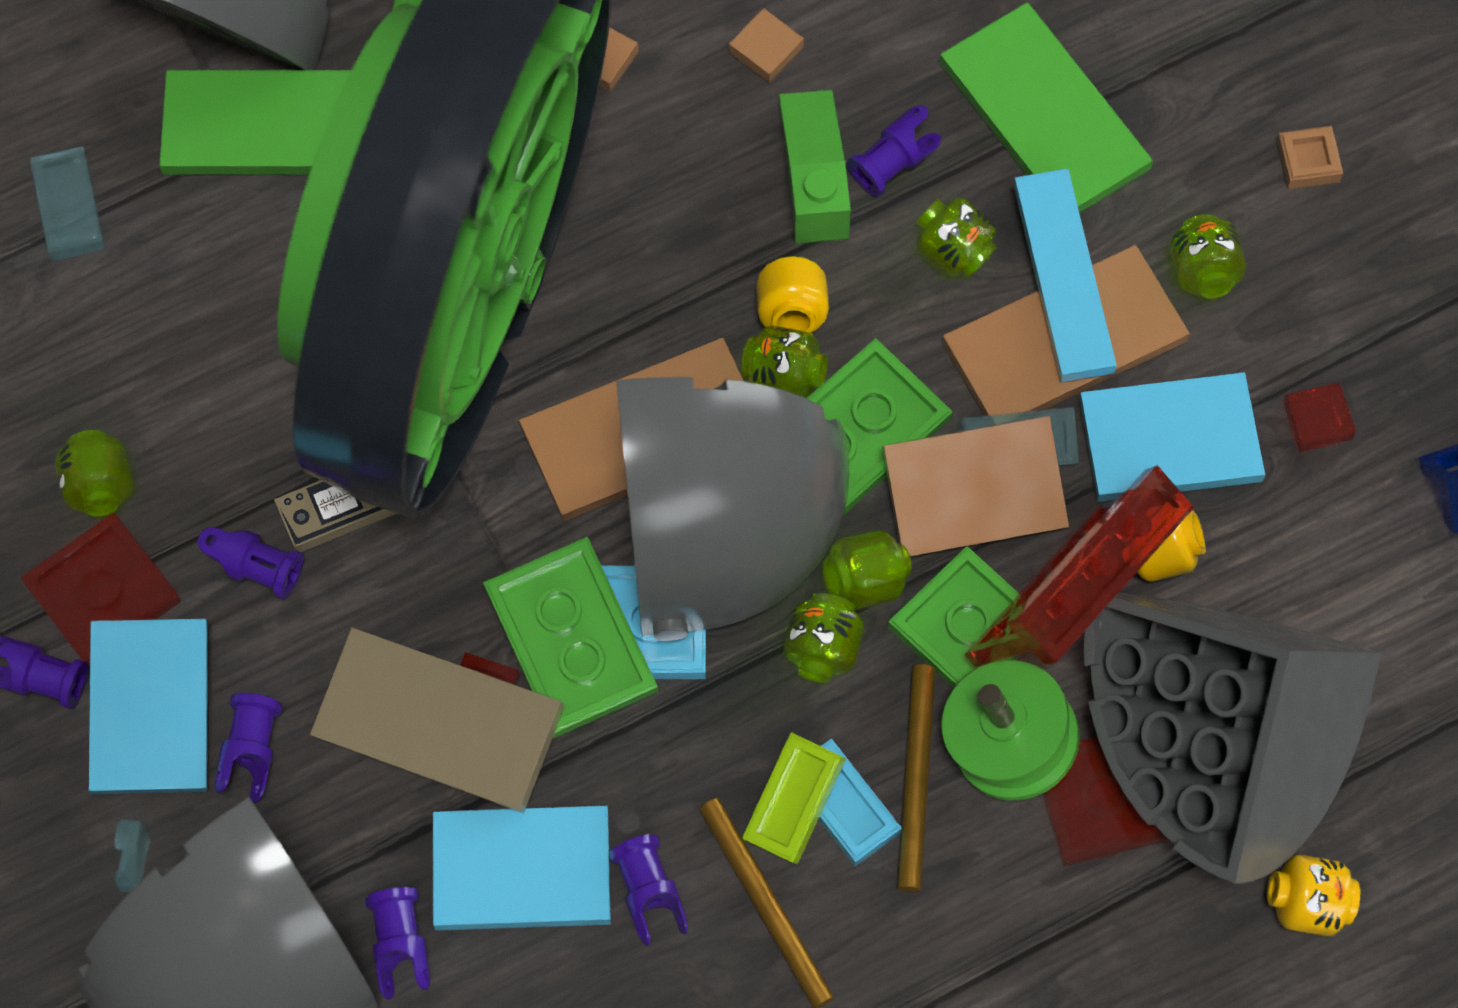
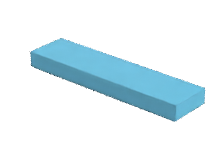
M1069 169L1015 177L1014 190L1060 383L1114 374L1117 364Z

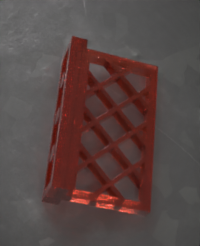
M1158 465L1145 469L1119 499L1102 504L1094 511L964 655L975 667L1032 651L1044 666L1056 663L1194 507Z

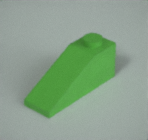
M833 91L779 94L795 244L849 239L851 208L845 158Z

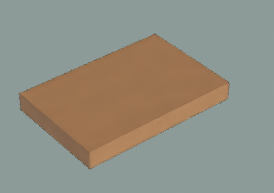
M1050 416L882 446L901 557L1069 527Z

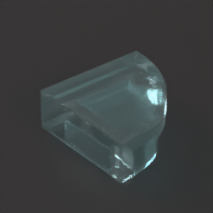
M120 819V823L117 824L115 849L122 850L119 870L115 872V881L119 890L123 892H131L143 880L150 836L141 821Z

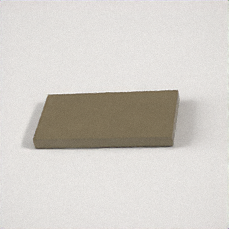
M351 628L310 735L524 813L565 704L545 695Z

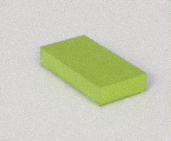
M790 733L742 839L792 863L798 864L846 758L794 733Z

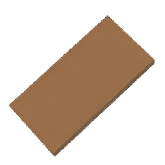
M1137 245L1092 265L1117 364L1114 374L1060 383L1039 290L943 335L942 344L990 426L1025 420L1188 342L1190 336L1188 329Z
M724 338L619 379L693 377L694 388L715 389L725 380L744 382ZM616 381L519 420L522 433L563 522L627 496Z

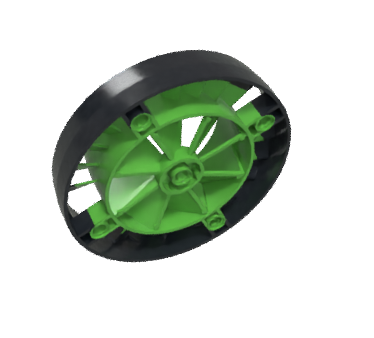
M422 0L419 7L402 4L394 8L382 20L366 43L337 100L314 159L296 217L281 285L278 309V343L281 356L285 362L298 367L293 411V440L298 464L304 472L360 501L413 519H418L427 514L453 482L489 415L508 369L509 363L499 349L504 341L521 336L541 288L563 223L583 155L599 90L608 42L612 0Z

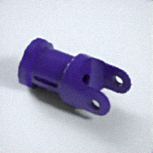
M918 105L907 110L880 132L881 139L862 155L854 154L849 158L847 167L850 174L869 195L877 198L884 192L885 184L904 168L909 170L914 168L940 145L941 137L937 133L926 134L915 141V127L923 122L929 114L926 106Z
M209 527L203 530L198 538V546L201 551L219 562L229 578L237 581H243L245 578L273 589L274 596L280 599L287 598L294 589L301 574L304 561L303 552L292 550L288 553L261 542L260 535L252 531L244 530L229 533L219 528ZM213 536L207 544L208 537ZM260 562H264V563H266V564H268V565H271V566H273V567H276V568H275V569H271V568H268V567H266V566H263V565H261V564H259V563H260Z
M0 635V643H2L0 645V657L5 658L10 668L0 666V676H2L0 678V688L23 696L33 692L60 701V706L73 710L81 699L87 682L88 663L79 659L69 662L46 655L40 646Z
M236 693L231 696L230 706L234 709L229 738L221 743L214 786L216 792H222L229 781L232 763L248 769L252 774L250 800L252 803H257L264 793L273 751L268 748L273 721L275 717L281 715L282 705L277 700L260 694Z
M650 834L624 841L609 852L611 862L619 864L629 892L625 901L638 935L645 946L650 945V935L643 912L651 909L667 908L671 910L680 932L683 935L688 932V922L677 887L673 880H667L657 852L661 846L658 835Z
M412 887L384 889L371 893L365 898L366 908L373 911L377 943L373 945L372 950L378 984L382 995L387 1000L392 999L395 993L392 975L394 968L401 961L412 958L414 974L419 987L422 990H427L430 987L425 938L418 936L413 904L418 900L417 889Z

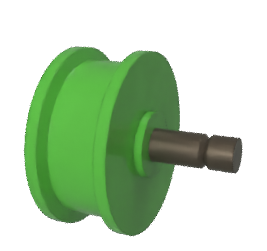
M1003 660L979 667L958 683L950 694L943 711L942 734L950 755L972 786L990 797L1000 800L1017 801L1041 795L1053 788L1064 778L1076 759L1080 742V730L1076 715L1055 679L1045 670L1031 663Z

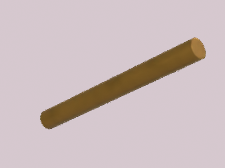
M926 664L914 665L912 670L898 890L907 893L920 892L922 883L936 669L934 666Z
M714 798L706 802L699 808L706 823L813 1008L824 1007L835 999L825 979L721 800Z

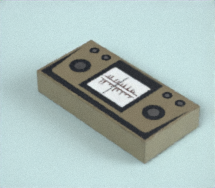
M322 480L274 499L294 550L300 552L397 514L360 501Z

